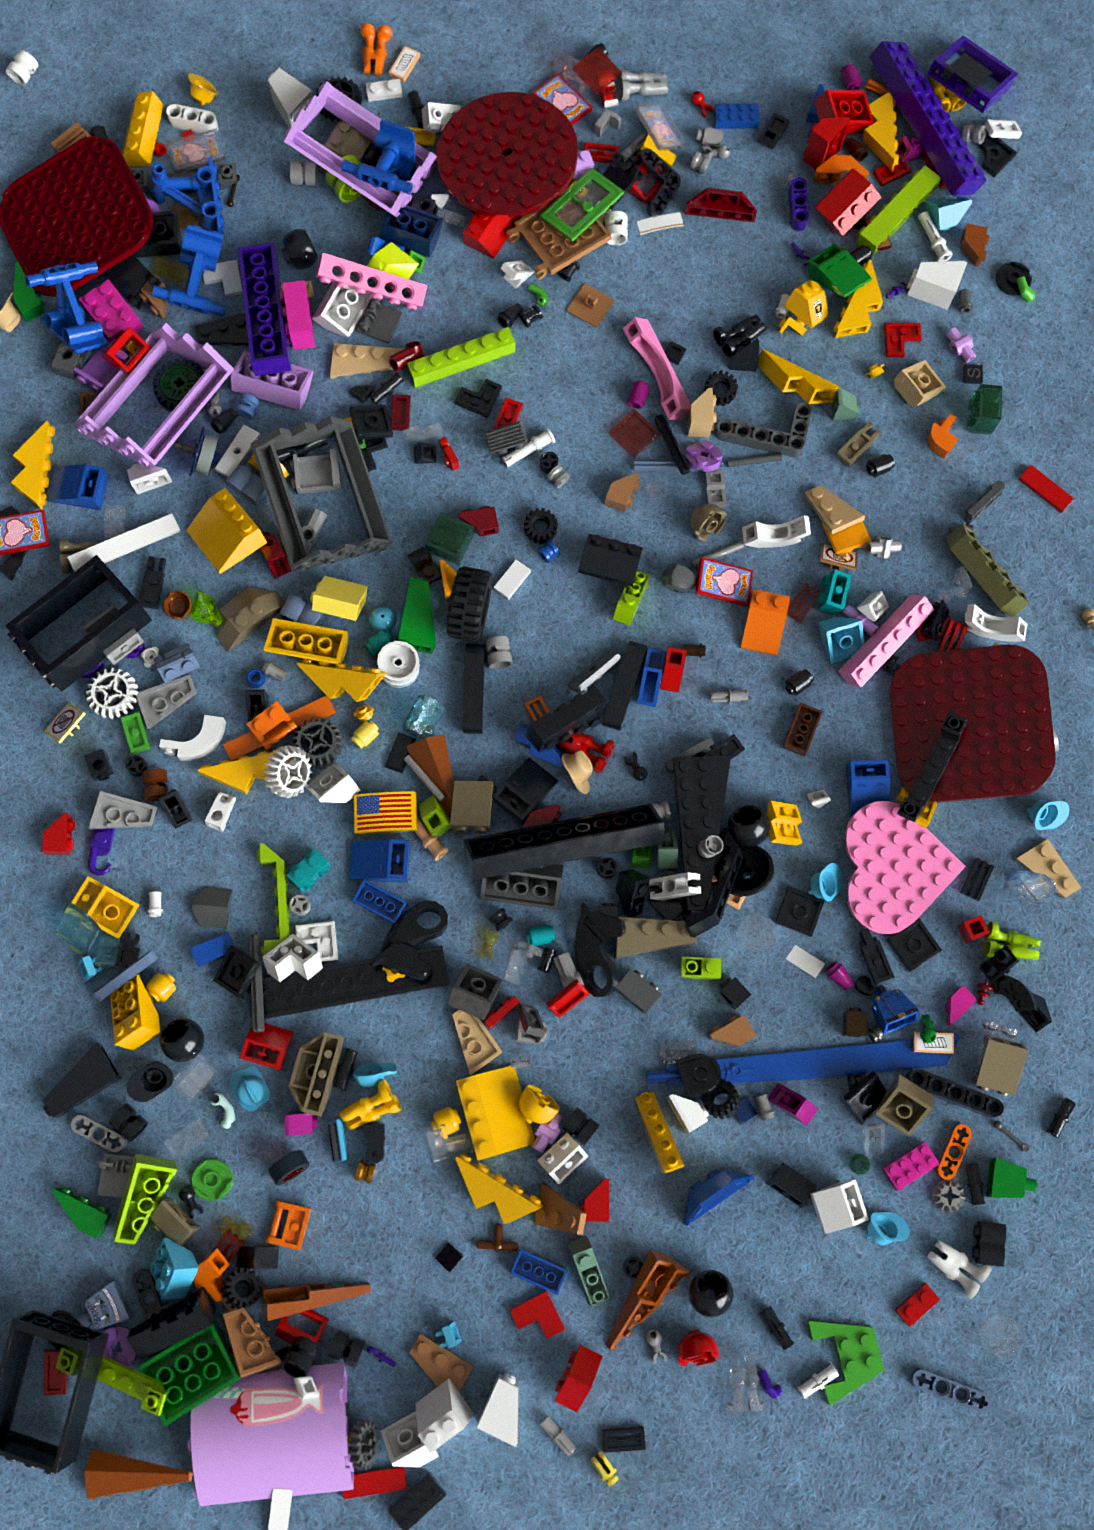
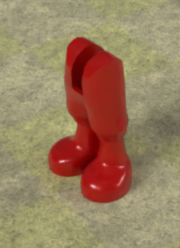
M581 733L569 738L573 740L572 743L565 741L556 744V746L570 755L582 750L594 766V771L600 774L607 763V759L589 753L587 749L594 750L602 756L609 758L615 742L608 740L605 744H599L594 742L590 735Z

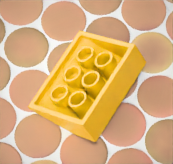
M226 488L208 499L186 529L187 533L219 574L267 543L259 527Z
M514 1065L456 1081L478 1161L533 1145L535 1137L532 1126L523 1119V1113L519 1106L522 1091Z

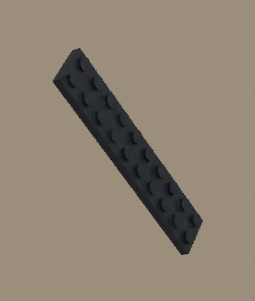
M443 946L416 950L420 959L431 967L429 977L424 980L405 976L404 978L395 979L394 982H389L383 966L377 965L372 967L370 965L374 958L323 967L308 980L298 972L291 973L281 982L273 977L263 978L264 1020L448 986L449 980ZM250 984V986H249V988H248L247 991H248V998H249V1005H250V1012H251V1019H252L251 984Z

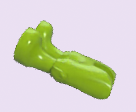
M990 921L987 928L990 933L984 937L988 939L983 944L984 956L993 957L996 951L1005 946L992 941L999 940L1008 943L1009 945L1007 946H1009L1017 958L1039 960L1040 952L1028 949V946L1038 948L1040 947L1041 940L1016 931L1004 933L999 930L997 922Z

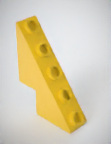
M889 91L869 104L874 123L864 130L862 141L893 171L894 165H898L899 156L895 154L898 148V140H895L897 125L894 126L896 111H893L895 100Z
M869 260L868 264L864 263L862 267L872 277V280L849 295L847 299L849 305L848 307L844 306L840 314L842 320L841 322L837 321L833 329L836 332L835 338L868 332L871 326L868 312L880 310L883 299L872 260Z
M765 349L762 350L759 356L758 367L782 392H797L808 404L832 403L837 389L841 388Z
M48 421L13 454V457L24 469L11 483L17 491L41 510L43 505L47 503L45 488L49 486L47 472L51 470L49 456L53 453L51 439L55 436V427L51 426Z
M302 658V662L297 663L329 699L340 697L346 691L356 702L365 700L386 675L385 672L380 671V668L364 669L362 665L348 667L347 663L330 664L322 661L315 662Z
M259 752L257 756L253 757L242 756L232 762L224 760L219 762V765L214 766L209 764L203 765L198 769V772L206 778L247 795L255 778L268 782L263 779L267 776L263 772L267 769L264 763L270 761L268 756H273V752Z
M654 1091L650 1093L644 1092L640 1096L635 1097L661 1173H668L685 1167Z
M461 1153L460 1156L455 1157L475 1208L478 1209L495 1201L504 1225L544 1207L540 1198L525 1194L522 1187L516 1184L512 1186L500 1174H492L484 1164H476L471 1161L472 1157Z

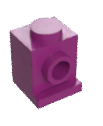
M903 136L898 142L896 153L901 162L913 161L921 156L924 149L917 137L907 138Z

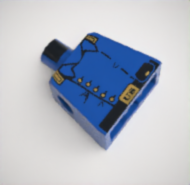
M883 985L875 988L874 994L876 997L873 1000L872 1011L884 1035L917 1022L919 1009L900 989L887 992Z

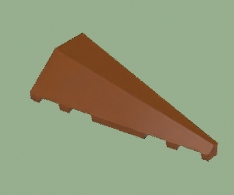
M445 735L427 737L407 745L406 749L413 760L446 797L440 803L451 819L454 780Z
M650 1250L606 1342L608 1349L615 1351L617 1349L616 1344L624 1336L628 1337L631 1334L630 1330L638 1322L641 1324L663 1302L662 1298L671 1289L674 1291L678 1287L677 1283L684 1276L688 1277L691 1274L689 1269L665 1253Z
M332 1283L300 1284L287 1287L285 1284H279L277 1288L268 1289L266 1285H262L260 1289H262L263 1314L267 1321L365 1295L370 1293V1284L351 1285V1283H345L341 1287H332Z
M92 1449L84 1470L86 1496L91 1500L101 1496H113V1494L131 1493L153 1489L161 1485L170 1486L177 1482H191L193 1473L95 1449Z

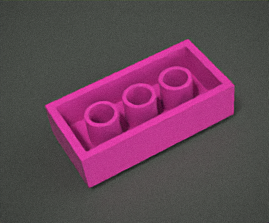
M922 1142L883 1167L882 1170L895 1191H899L940 1163L927 1143Z

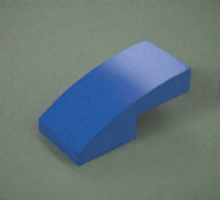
M228 933L190 948L197 966L201 967L216 959L219 960L225 957L230 945L234 946Z

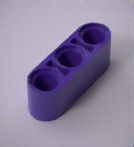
M795 177L789 189L790 223L795 231L804 230L809 218L807 182L802 177Z

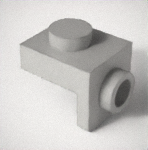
M606 109L602 116L597 117L594 122V134L601 137L609 125L619 130L621 118L616 113Z
M519 1020L516 1024L515 1042L539 1045L547 1037V1028H545L546 1033L544 1037L539 1038L525 1033Z

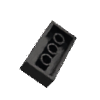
M429 1472L389 1508L388 1512L402 1530H409L440 1502L447 1493Z

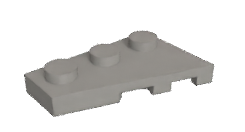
M190 674L138 692L136 697L148 730L197 694Z
M100 791L89 829L152 827L158 807Z

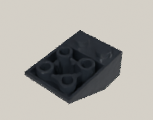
M529 757L492 796L493 802L523 825L530 812L539 806L559 780Z

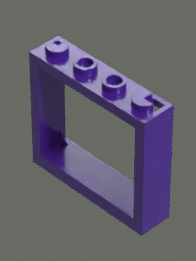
M963 35L933 61L927 75L981 113H984L1010 89L1018 73ZM956 53L962 56L965 53L992 72L991 77L1000 84L990 93L978 86L970 97L967 98L962 94L967 88L966 84L953 75L946 82L941 80L940 76L945 72L943 70L948 65L946 62Z

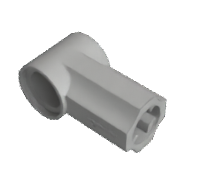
M569 952L553 958L556 969L561 977V985L564 988L575 979H578L584 985L579 972L575 969Z

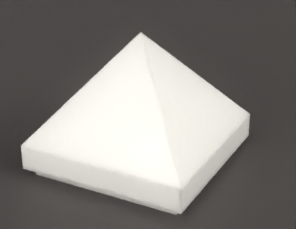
M448 194L431 195V198L436 201V205L440 210L450 201Z
M825 790L806 794L810 803L817 808H821L831 801Z
M311 1376L294 1379L297 1394L301 1399L319 1396Z

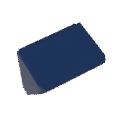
M747 1096L738 1103L739 1109H734L736 1112L734 1115L740 1124L745 1123L758 1114Z

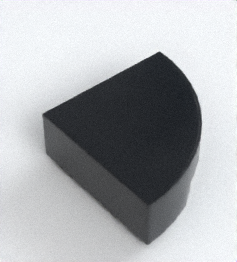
M370 385L353 387L349 394L365 403L375 389Z

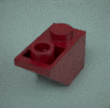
M483 506L477 510L466 509L458 513L459 523L479 536L499 533L494 506Z
M554 805L530 812L522 828L557 822L562 814L559 812L560 806Z

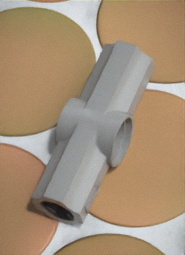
M313 508L304 526L301 528L304 537L307 534H312L310 539H305L309 553L317 543V537L327 518V514Z

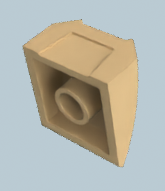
M926 360L901 370L894 379L895 389L902 395L908 406L916 407L947 388Z

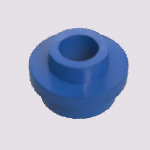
M259 669L251 670L246 676V681L252 688L261 687L266 680L264 673ZM255 676H258L259 681L254 682L253 678Z

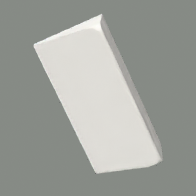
M879 591L870 594L857 609L874 622L889 608L883 592Z

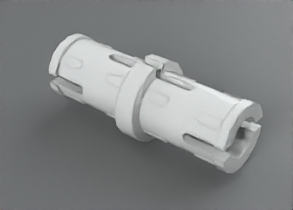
M830 1364L818 1374H812V1378L798 1386L797 1389L802 1397L806 1399L818 1389H824V1385L838 1377L839 1374L835 1367Z

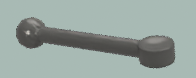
M1000 1121L994 1123V1127L1002 1130L1021 1146L1022 1151H1029V1145L1023 1144L1002 1126Z

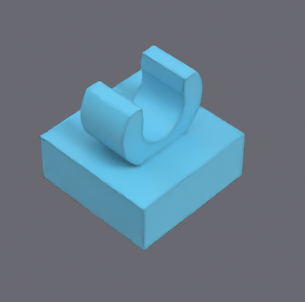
M86 956L77 963L84 982L91 980L103 970L102 967L97 969L93 966L94 963L99 961V958L91 960L90 956Z
M455 1321L445 1325L442 1330L435 1334L436 1337L443 1335L446 1339L445 1342L440 1344L441 1348L448 1345L450 1349L462 1342Z

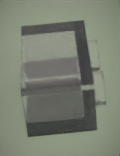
M203 1055L196 1056L188 1062L189 1067L184 1072L180 1071L175 1076V1082L172 1084L189 1102H194L221 1072Z

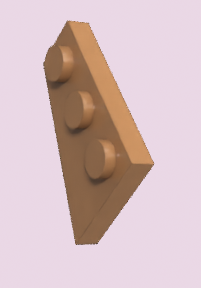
M542 1183L539 1198L542 1200L541 1203L544 1207L536 1210L534 1224L583 1235L587 1214L572 1202L564 1199L563 1195L551 1189L550 1185Z
M244 1308L223 1314L222 1317L240 1378L282 1363Z
M421 1333L409 1352L437 1387L450 1378L460 1392L474 1367L446 1348H441L438 1343Z

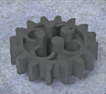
M371 1420L357 1421V1426H353V1433H350L351 1441L348 1442L350 1446L348 1454H351V1458L349 1461L353 1463V1468H357V1470L371 1469V1464H375L374 1457H378L376 1452L380 1446L377 1444L379 1436L376 1435L378 1428H374L375 1423L371 1422Z

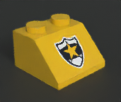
M812 280L795 288L784 305L809 328L816 326L829 316L825 291L817 282Z

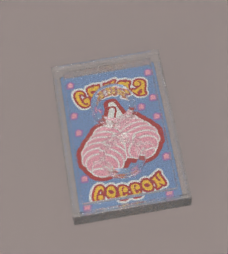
M644 104L635 107V112L658 151L685 148L687 144L663 104Z
M217 128L166 142L175 173H183L207 166L208 157H212V163L226 160Z

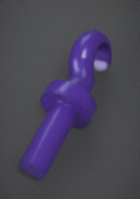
M795 242L791 244L797 253V257L810 259L807 255L803 254L804 251L800 250Z
M901 282L905 288L894 286L891 289L892 291L887 293L885 297L888 299L894 294L898 295L900 291H906L907 284Z
M370 1346L367 1348L369 1354L372 1351L375 1357L379 1358L378 1362L384 1361L390 1366L395 1367L396 1362L386 1357L385 1352L381 1354L375 1347Z

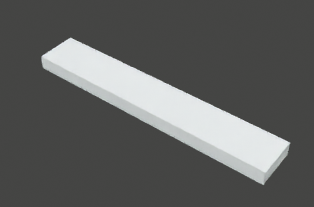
M169 514L67 556V559L75 572L95 555H98L106 563L180 532V528L173 514Z

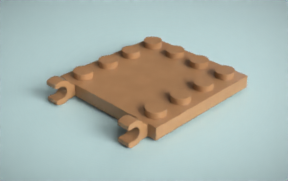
M578 192L574 195L582 202H585ZM560 196L548 202L547 206L514 222L515 228L509 229L506 232L511 244L517 242L519 237L522 236L542 262V264L533 268L538 280L543 279L547 272L553 275L612 239L611 234L598 218L573 242L540 218V215ZM570 199L554 215L570 227H574L589 212H585L580 204Z

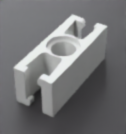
M686 872L649 879V885L659 886L663 890L658 894L655 891L650 892V899L663 901L701 894L700 886L688 887L687 883L689 880H700V874Z

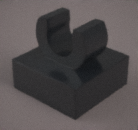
M371 143L366 152L367 158H364V161L368 165L375 167L381 156V148L376 147L375 143Z

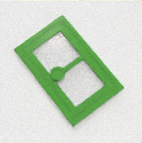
M590 168L540 215V218L573 242L624 194V191L599 172Z

